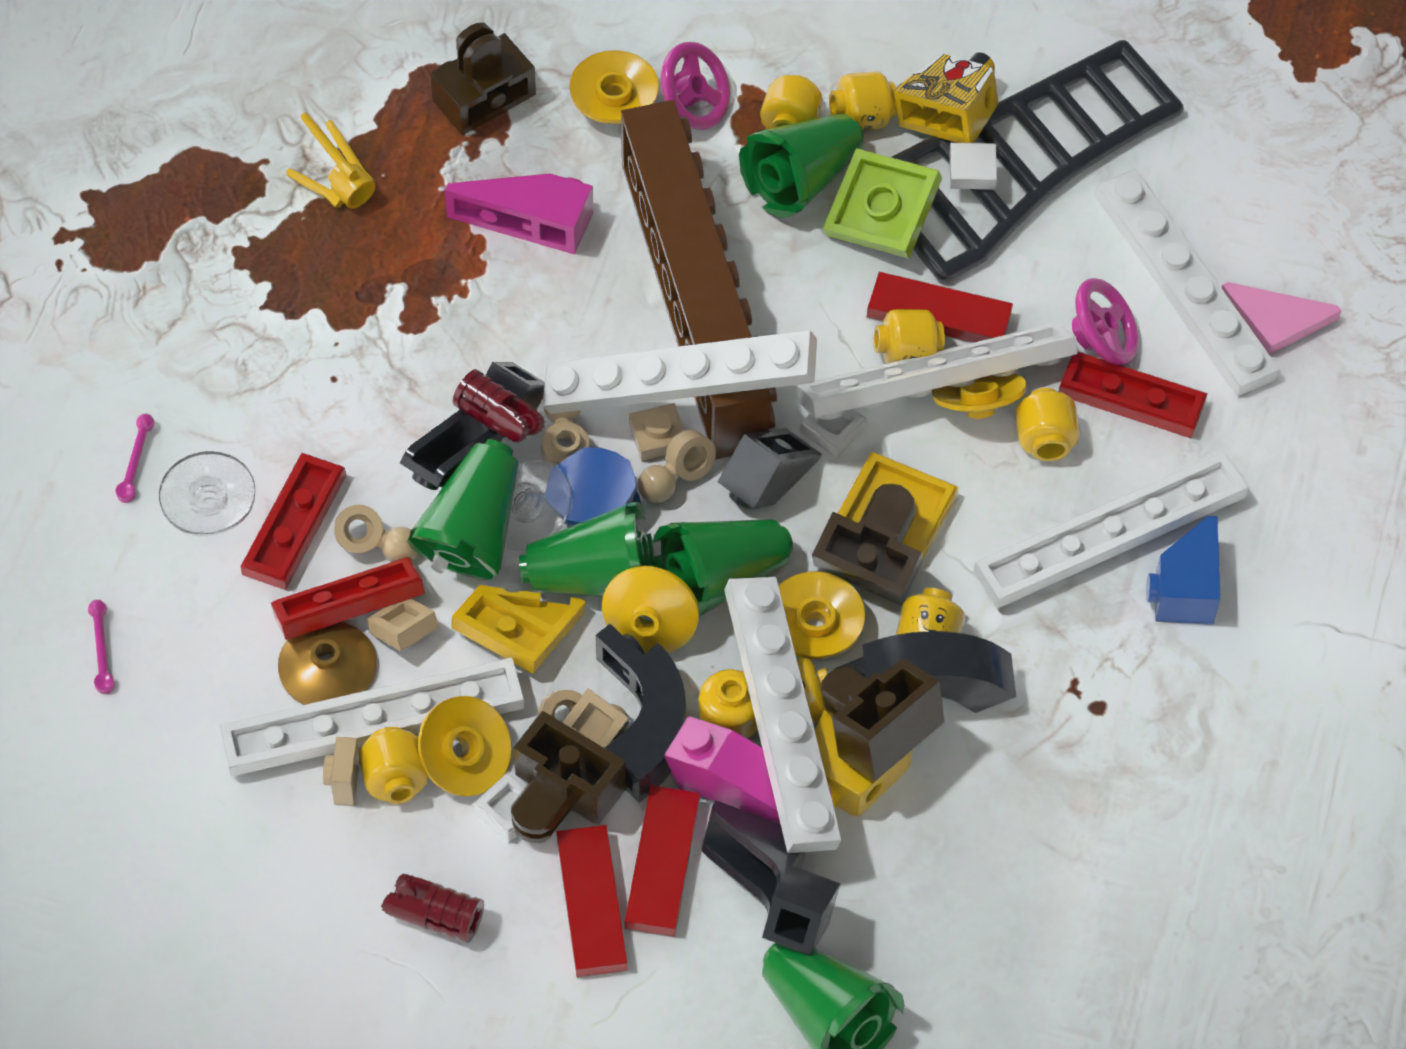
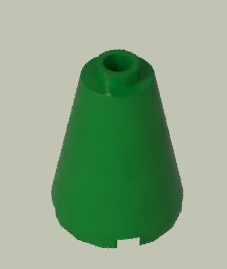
M836 114L759 130L749 135L745 139L748 140L746 146L740 148V172L750 194L753 196L759 193L762 199L767 202V204L762 206L767 213L779 218L792 217L801 212L851 162L856 148L863 149L862 128L858 122L848 115Z
M492 439L486 440L485 444H474L411 529L407 540L409 546L431 562H433L436 554L439 558L449 562L448 570L457 574L486 581L492 580L493 576L497 577L502 566L519 465L518 460L512 456L513 449L502 442Z
M627 503L527 544L526 554L519 556V570L523 583H530L535 592L603 597L610 581L622 571L637 566L654 567L653 557H655L651 533L645 534L643 530L641 531L638 522L647 520L641 503Z
M773 519L674 522L661 526L656 531L653 543L661 541V555L653 557L654 567L662 568L675 574L690 587L698 602L700 617L727 601L724 589L729 579L767 577L787 565L790 554L793 551V541L787 528L781 526Z
M774 943L766 951L763 958L762 976L811 1049H884L897 1030V1027L891 1022L894 1013L898 1009L903 1014L905 1007L903 995L894 986L815 948L811 956Z

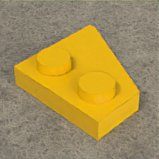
M479 585L452 615L451 628L505 659L512 657L514 664L533 674L584 615L586 602L580 598L573 597L570 599V605L540 601L541 593L529 591L509 592L500 587Z

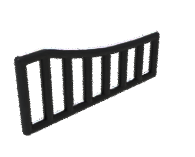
M1119 40L999 101L978 137L983 143L996 144V158L1026 192V195L1010 209L993 189H970L998 222L981 239L940 188H938L931 207L967 251L945 261L922 231L919 234L913 251L940 282H947L985 262L1040 204L1073 177L1132 140L1181 115L1184 110L1183 103L1126 40ZM1121 60L1160 106L1141 115L1101 69ZM1085 78L1123 121L1124 125L1105 135L1065 88ZM1049 96L1088 141L1090 146L1072 157L1029 106ZM1013 115L1057 168L1043 180L1039 181L992 125ZM931 136L891 158L920 165L919 162L940 153L950 165V143L956 142Z

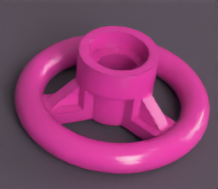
M683 42L669 51L661 70V88L665 101L675 100L679 116H687L692 129L706 130L714 127L725 116L730 102V84L722 62L712 50L697 42ZM698 57L710 68L717 90L709 86L705 77L701 74ZM683 58L684 63L681 72L675 73L678 62ZM699 101H706L714 106L708 115L702 117L693 115L686 107H690Z
M1098 278L1085 280L1079 286L1076 293L1075 306L1077 316L1072 320V330L1077 342L1086 350L1094 349L1101 358L1111 364L1124 365L1131 362L1138 351L1139 337L1137 325L1129 305L1118 290L1105 280ZM1092 292L1101 294L1111 303V306L1109 308L1100 307L1090 298ZM1119 319L1122 323L1125 335V345L1123 349L1117 333L1119 329Z

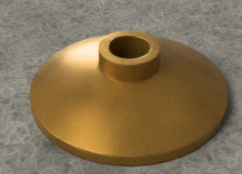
M344 622L288 639L283 645L278 658V673L282 686L294 700L303 705L367 691L374 680L377 669L376 653L369 638L358 628ZM325 653L334 654L329 660L318 658V656Z

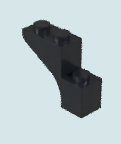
M492 362L485 376L493 379L495 383L501 384L506 390H510L518 398L537 410L544 396L545 382L513 362ZM459 409L411 444L405 451L400 464L414 472L412 479L428 489L438 490L439 487L445 485L474 444H485L488 439L501 442L504 437Z
M716 800L712 805L701 847L703 854L757 897L765 906L768 917L762 938L811 956L829 926L841 883L802 869L806 852L787 853L781 824Z

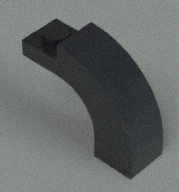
M608 624L595 635L596 660L635 696L641 710L633 724L608 744L605 749L626 761V791L641 803L648 797L650 785L660 786L671 773L664 755L686 721L685 690L679 670L670 655L659 643L644 654L641 645L633 636L627 633L622 635L615 627Z
M923 631L884 637L863 644V657L834 668L835 670L837 668L850 667L868 679L875 672L882 675L901 658H904L940 682L941 697L956 701L974 713L1016 697L1012 654L989 640L963 633Z

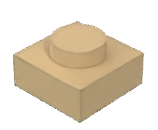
M675 403L629 413V425L641 462L665 457L671 440L677 434L684 431Z
M413 599L384 607L367 618L371 635L399 651L415 645L421 638L438 628L435 611Z
M587 688L562 723L605 748L615 739L629 718Z
M336 737L334 755L325 756L323 784L331 786L334 805H355L360 764L357 739L353 737Z

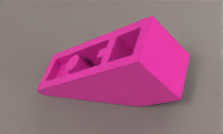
M550 173L448 183L445 188L447 218L574 255L594 213L592 185L585 184L576 178H564Z
M688 716L664 755L680 790L698 792L700 797L712 801L718 800L780 823L762 747L733 730Z

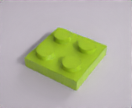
M856 148L823 230L828 237L910 259L942 181V176L939 170Z

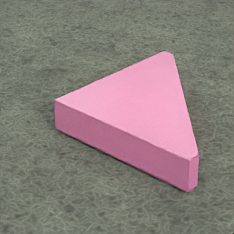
M1230 282L1222 285V290L1269 355L1339 320L1342 311L1338 305Z

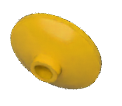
M608 50L595 53L585 58L576 66L570 78L569 90L575 107L588 118L607 124H621V110L654 104L656 102L659 83L652 66L640 56L626 51Z
M1017 373L1004 377L990 375L977 378L973 384L965 387L945 386L932 389V398L941 407L967 412L970 418L983 419L993 416L995 409L1002 408L1020 399L1026 392V381Z
M637 566L622 571L610 581L602 599V614L606 625L611 624L622 635L627 633L633 636L641 645L644 653H647L658 643L667 653L681 648L692 638L699 621L698 602L690 587L675 574L658 567ZM641 615L650 617L654 622L643 619Z
M812 571L796 574L778 586L795 655L807 659L831 658L847 651L859 639L865 623V608L858 592L846 580L830 573ZM811 620H819L824 625L811 626L807 623Z
M457 696L438 703L429 711L420 728L418 752L426 774L435 785L449 794L469 797L487 792L505 775L511 759V738L503 718L491 705L475 697ZM454 740L459 741L462 745L460 757H457L454 753Z

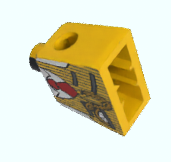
M982 52L975 53L969 60L946 54L938 55L893 90L898 125L900 127L956 143H975L998 103L995 64L987 54Z

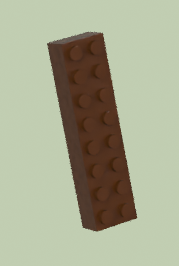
M675 100L621 110L622 169L678 347L751 338L748 327L752 325L749 303L746 298L739 299L736 288L740 287L738 270L734 260L727 262L724 251L728 249L725 230L722 224L715 225L712 215H715L716 209L713 193L710 187L703 188L700 179L704 178L703 164L699 152H691L689 143H692V133L687 116H679ZM776 387L694 397L705 435L715 446V460L732 456L744 434L767 431L776 426L771 404L777 402Z

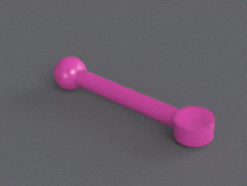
M147 413L139 415L136 419L138 433L124 482L119 483L115 488L118 500L123 503H128L135 498L136 492L133 481L147 432L152 430L155 424L154 418Z
M96 599L91 601L88 606V613L94 620L98 675L94 678V685L99 693L108 694L113 691L115 683L112 675L108 673L103 621V617L107 612V606L102 600Z

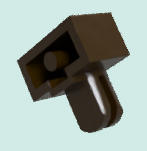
M484 22L472 24L464 29L456 38L457 59L443 63L437 70L430 73L433 102L461 135L472 131L536 95L535 66L506 33L497 36Z
M893 483L881 485L872 494L858 523L832 512L812 553L814 566L902 606L922 564V552L903 544L904 537L916 513L915 502L911 493L901 485Z
M901 658L882 675L875 672L868 679L850 667H842L829 672L822 680L820 688L823 706L826 712L833 715L832 721L838 757L873 781L878 780L945 722L940 682L904 658Z
M543 710L513 747L515 775L526 781L528 785L511 805L512 826L515 833L522 840L530 843H543L548 840L571 810L598 826L627 789L625 760Z

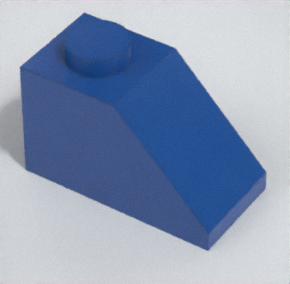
M1207 516L1160 555L1156 573H1148L1146 600L1147 602L1155 603L1156 622L1214 624L1220 603L1218 516Z

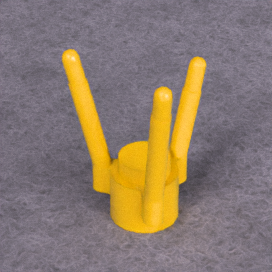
M306 112L302 113L300 116L301 120L337 164L328 176V180L331 182V189L291 168L287 169L286 175L326 198L336 209L340 208L344 203L350 209L360 207L374 193L376 187L375 180L365 171L332 120L326 122V127L342 154L310 115Z

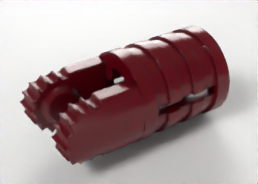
M477 369L470 371L461 380L453 395L452 402L455 407L463 410L470 417H474L481 424H485L490 430L496 431L505 438L507 437L509 441L512 440L513 443L521 442L526 439V436L536 435L545 427L544 423L546 421H544V417L540 412Z
M404 873L396 880L394 885L396 887L395 892H390L383 900L381 907L385 914L424 929H431L439 934H446V936L453 939L458 938L465 943H470L474 938L484 911V900L481 898L471 897L469 894L459 893L452 888H444L443 885Z

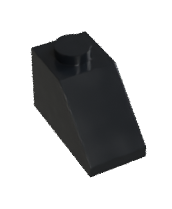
M787 428L747 433L743 435L717 482L730 491L729 497L735 503L744 508L755 509L775 505L818 462L822 453Z

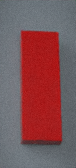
M879 271L867 307L866 317L883 321L890 310H929L934 315L936 321L942 322L945 336L974 343L1006 335L1013 303Z
M1078 351L1077 354L1071 356L1058 392L1068 395L1074 401L1191 439L1208 393L1122 365L1111 364L1103 359Z
M301 452L240 566L243 576L287 590L346 478L345 467Z
M405 557L271 602V607L285 640L424 595L425 590L422 579L411 559Z
M650 785L624 921L625 929L675 937L699 809L700 793Z
M607 825L556 831L576 977L627 971V957Z

